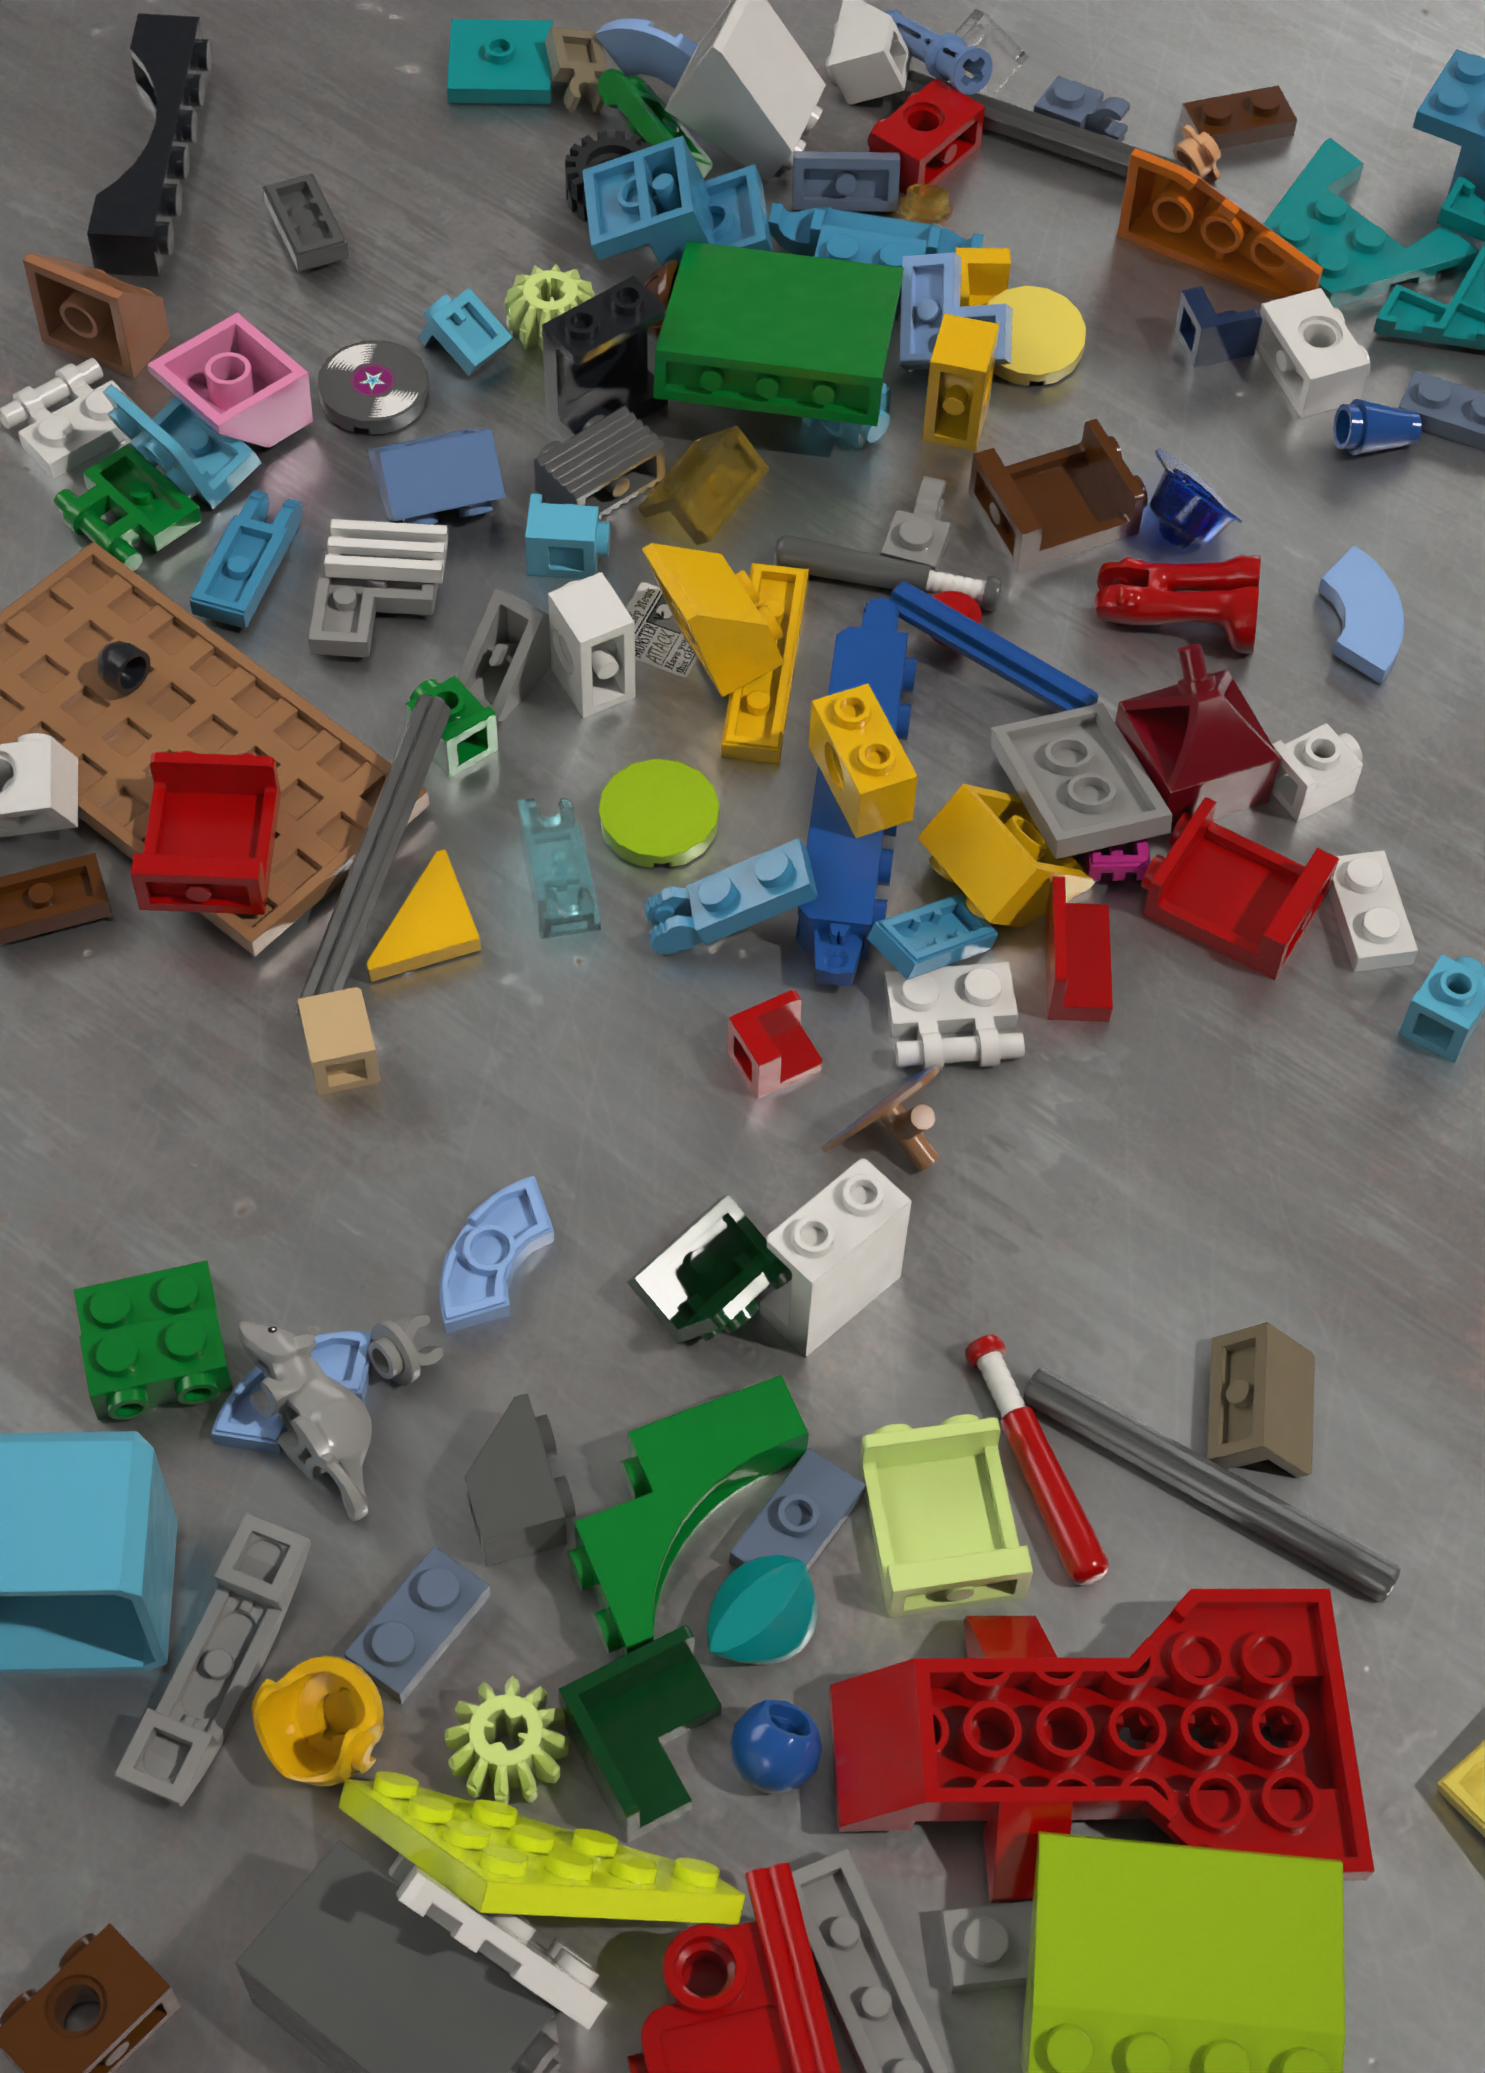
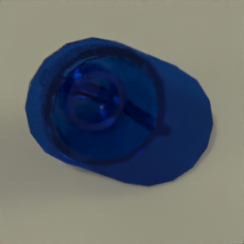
M1160 448L1156 449L1155 454L1162 464L1164 472L1151 499L1150 509L1159 519V532L1164 539L1179 549H1185L1192 543L1206 546L1215 540L1233 521H1237L1240 524L1243 523L1241 519L1230 512L1217 492L1194 470L1169 452Z

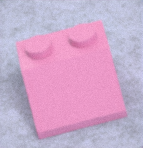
M238 312L148 363V370L152 376L221 435L270 448L313 422L309 372Z

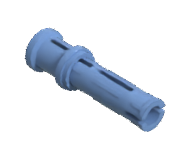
M896 9L885 11L886 14L892 16L911 56L924 62L929 74L941 81L950 80L956 90L968 95L975 94L986 86L993 70L992 59L987 51L979 46L968 47L965 40L955 33L939 35L926 26L901 14ZM965 70L975 75L974 78L966 76Z

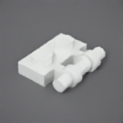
M90 358L77 366L69 363L55 371V378L35 389L30 386L21 389L13 394L12 402L0 408V421L7 429H11L24 421L29 424V426L18 431L21 446L52 480L128 438L109 418L108 413L114 407L103 394V391L112 384L136 406L138 405L113 380L94 390L89 386L104 377L100 365L94 358ZM65 398L71 401V403L53 413L47 410V408Z
M1009 962L947 966L909 980L898 970L885 971L883 986L891 1038L917 1037V1040L895 1042L897 1067L921 1065L922 1070L936 1064L940 1070H943L944 1063L978 1061L979 1067L1000 1065V1059L1024 1057L1025 1045L1022 1032L998 1034L997 1030L1016 1028L1018 1019ZM970 1031L973 1032V1036L952 1038L941 1037V1034Z

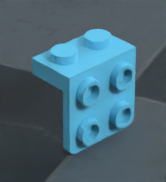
M111 384L103 391V394L114 407L108 413V416L128 438L133 440L130 446L154 467L160 465L167 471L165 477L190 499L196 494L209 507L214 509L261 464L255 452L242 440L217 433L176 396L151 419L114 385Z

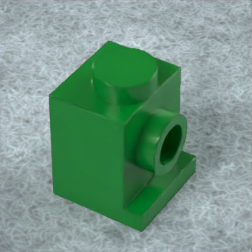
M455 675L442 683H439L436 679L422 682L412 692L410 701L405 703L407 722L410 719L417 698L423 694L432 697L438 696L444 699L445 704L450 707V716L432 759L449 779L499 750L496 713L490 706L484 708Z

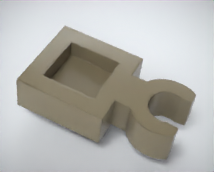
M551 27L545 39L553 81L568 83V88L564 95L566 108L568 111H575L581 96L591 102L593 113L599 114L604 101L602 100L603 97L599 96L600 93L597 92L598 79L601 77L600 74H603L604 70L608 69L602 44L594 35L597 31Z

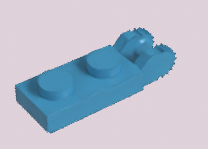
M257 490L252 491L240 514L233 516L190 596V606L193 615L247 628L301 524L303 513L301 502L292 499L285 500L273 523L268 524L264 523L269 512V494Z
M797 838L687 885V888L670 886L661 890L659 894L654 893L652 897H648V901H645L644 906L647 921H651L652 925L657 924V926L654 925L653 930H650V943L652 949L656 950L657 954L662 953L663 955L678 953L679 950L684 951L703 942L707 945L813 901L818 896L808 850L800 838Z

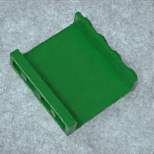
M686 241L667 307L666 317L664 318L655 349L653 398L877 427L889 345L894 321H898L904 268Z

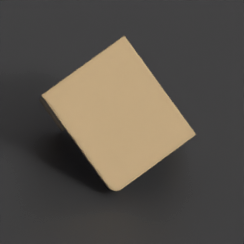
M358 987L297 999L317 1095L322 1096L381 1083L376 1048L362 990Z

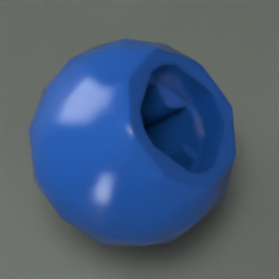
M764 1700L752 1705L735 1722L730 1741L731 1757L740 1776L747 1784L763 1793H787L800 1788L817 1770L822 1752L818 1727L810 1715L787 1701Z

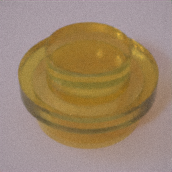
M915 184L908 187L906 197H903L900 201L899 210L903 215L909 217L908 221L927 224L933 222L940 225V222L951 218L953 207L948 202L949 192L934 185Z

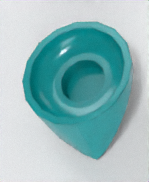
M769 1555L747 1561L733 1570L720 1585L711 1603L707 1620L709 1652L721 1658L756 1665L785 1662L801 1652L814 1634L819 1614L815 1589L804 1562L794 1557Z

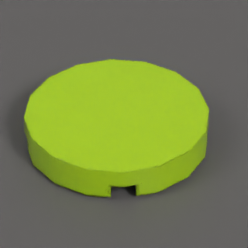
M656 758L633 763L614 774L602 790L598 812L604 841L619 857L641 867L654 868V863L664 864L669 862L670 867L685 865L702 855L717 835L720 804L714 786L699 770L680 761Z

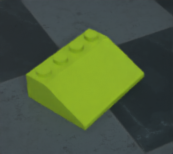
M1038 1831L1020 2059L1023 2073H1343L1346 2030L1343 1862L1341 1860Z

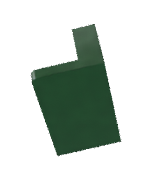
M683 1625L558 1689L560 1708L565 1714V1728L627 1844L692 1810V1800L662 1745L721 1715L722 1704L694 1656L695 1637L688 1625Z

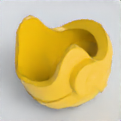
M328 1655L313 1657L295 1666L278 1682L267 1678L256 1692L251 1706L254 1728L260 1744L276 1770L285 1778L318 1787L333 1786L344 1782L345 1779L352 1778L358 1772L361 1774L367 1772L376 1761V1758L370 1756L375 1744L380 1741L385 1728L383 1724L382 1700L371 1677L362 1667L345 1658Z

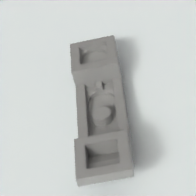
M245 1513L214 1575L218 1586L156 1710L147 1708L114 1773L116 1779L181 1807L184 1805L220 1750L260 1674L297 1587L312 1543L310 1538Z

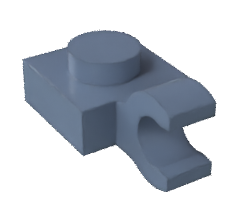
M1058 76L1034 105V112L1120 141L1127 132L1128 125L1116 120H1122L1129 111L1130 104L1119 97H1109L1103 101L1104 92L1085 86L1077 81Z

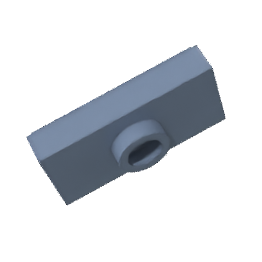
M808 1448L729 1553V1562L739 1567L743 1563L761 1556L783 1555L803 1561L807 1570H809L865 1495L866 1484L816 1451Z

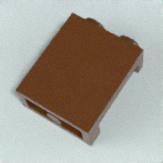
M1097 419L1085 422L1080 443L1008 466L1003 464L994 448L973 454L968 493L1016 572L1139 534L1143 510L1148 503L1146 487L1139 476H1133L1122 459L1121 449L1117 440L1113 436L1106 434Z

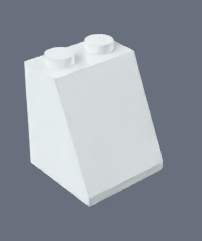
M731 0L699 42L664 110L747 167L755 164L760 177L769 182L782 166L788 170L793 167V151H804L806 142L800 138L802 134L806 136L811 131L823 111L817 105V102L826 84L767 0Z

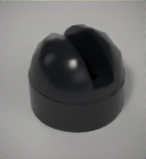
M122 641L109 643L98 653L99 676L108 686L119 693L130 694L136 691L145 681L150 670V657L145 651L131 643Z

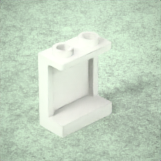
M867 1159L858 1160L767 1236V1248L790 1269L792 1280L781 1288L774 1289L760 1301V1314L805 1358L901 1277L912 1200Z

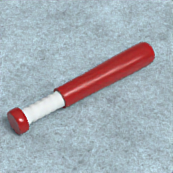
M994 1334L980 1337L970 1343L965 1349L966 1360L972 1368H977L982 1372V1377L987 1382V1388L991 1391V1396L996 1401V1406L1000 1410L1002 1417L1000 1425L1019 1463L1069 1578L1077 1585L1086 1586L1096 1583L1108 1572V1558L1062 1470L1033 1409L1025 1406L1024 1400L1015 1386V1381L1011 1377L1010 1371L1002 1358L1006 1353L1003 1340Z

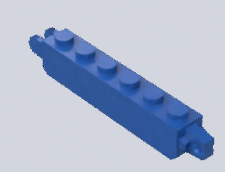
M883 596L882 598L870 599L869 603L866 602L861 628L849 626L836 634L828 696L869 684L899 740H907L912 705L901 704L900 701L901 693L913 694L917 658L906 657L908 633L897 632L898 606L895 605V601L892 602ZM819 766L817 768L806 846L818 896L815 900L798 906L799 917L796 942L806 953H813L815 983L852 987L860 959L868 960L870 941L867 937L875 922L886 919L888 900L876 899L877 885L890 886L894 850L884 849L882 845L884 835L896 837L897 826L855 838Z

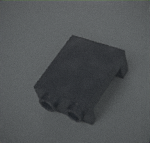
M634 275L542 324L546 421L565 440L581 432L585 424L594 416H607L622 406H626L629 413L633 412L636 419H643L668 405V400L653 398L654 375L648 370V327L666 317V306Z

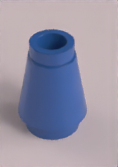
M1354 399L1350 404H1342L1335 414L1333 424L1336 446L1339 449H1347L1351 455L1404 447L1406 445H1416L1422 431L1421 417L1418 412H1410L1361 399Z

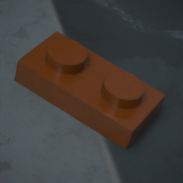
M1279 85L1186 102L1182 104L1180 115L1183 126L1190 125L1197 135L1206 132L1214 139L1219 149L1294 136L1297 118Z
M96 853L0 877V945L113 915Z

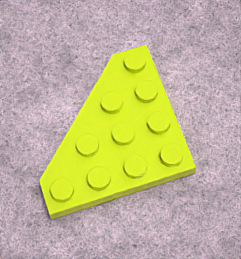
M380 1771L376 1773L374 1781L345 1779L338 1806L339 1809L480 1913L739 1925L746 1895L718 1878L720 1869L708 1862L693 1858H677L675 1861L618 1844L616 1837L605 1832L584 1828L572 1831L520 1816L517 1809L501 1802L491 1800L471 1802L419 1787V1781L400 1773Z

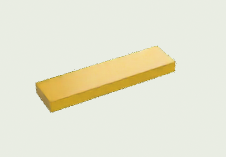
M752 563L749 578L760 598V601L755 603L757 609H760L767 605L776 618L783 637L776 640L775 643L784 664L730 693L721 743L722 758L780 764L807 593L809 569Z

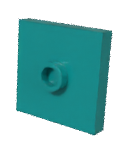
M451 19L447 75L448 103L551 104L552 72L545 39L550 28L553 27V20Z

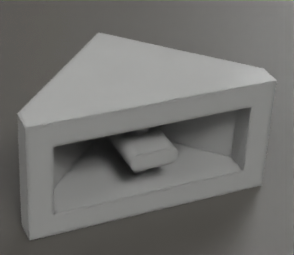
M495 588L457 678L484 708L490 706L496 713V722H502L551 669L549 614L502 588Z

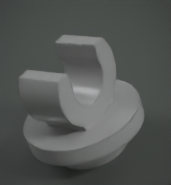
M409 1314L398 1319L396 1323L391 1320H384L372 1328L371 1337L373 1342L368 1347L369 1357L374 1368L383 1378L392 1379L400 1385H409L419 1378L420 1366L433 1365L442 1358L444 1352L441 1346H427L419 1351L414 1346L413 1339L416 1331L431 1322L429 1315Z

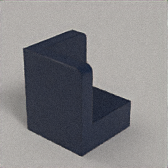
M1200 286L1181 291L1174 331L1193 368L1254 355L1262 317L1257 309L1238 313L1234 310L1216 313L1203 287Z

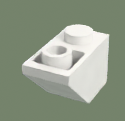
M843 0L839 19L834 25L835 36L831 53L826 59L827 74L832 85L839 87L848 105L904 91L912 56L892 16L862 0Z

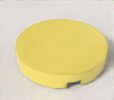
M1026 285L1006 289L989 300L987 305L1007 304L1013 309L1011 364L994 365L993 372L997 376L1017 385L1029 386L1030 381H1044L1043 385L1056 383L1073 372L1083 355L1086 326L1080 311L1065 296L1048 288Z

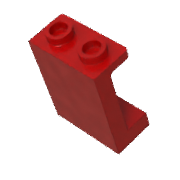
M176 751L174 753L153 752L150 758L153 792L143 854L134 853L130 873L139 910L265 915L281 797L275 759L271 756H258L252 753L224 755L197 754L191 751Z
M1205 797L1194 815L1184 812L1179 818L1169 840V845L1173 847L1166 858L1157 854L1147 868L1141 883V887L1148 890L1143 915L1276 980L1326 898L1339 858L1317 848L1306 866L1299 864L1216 824L1213 821V815L1217 802Z

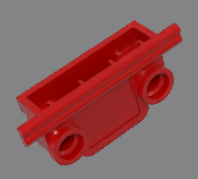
M780 1863L769 1868L754 1869L745 1873L756 1921L727 1928L707 1924L696 1925L680 1932L671 1941L663 1960V1980L670 2005L654 2010L645 2020L641 2031V2053L627 2056L629 2073H842L789 1863Z

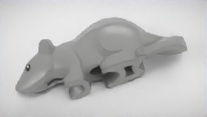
M248 1321L241 1322L239 1325L240 1342L252 1361L259 1369L265 1372L267 1377L259 1383L263 1391L257 1390L250 1395L249 1399L253 1408L263 1418L271 1417L277 1412L280 1414L287 1431L279 1436L278 1441L288 1457L309 1479H314L322 1473L330 1474L341 1490L344 1507L349 1519L352 1522L362 1519L368 1514L362 1466L372 1435L371 1418L366 1405L354 1392L328 1377L319 1364L311 1357V1352L316 1347V1340L313 1335L306 1333L296 1336L278 1326Z

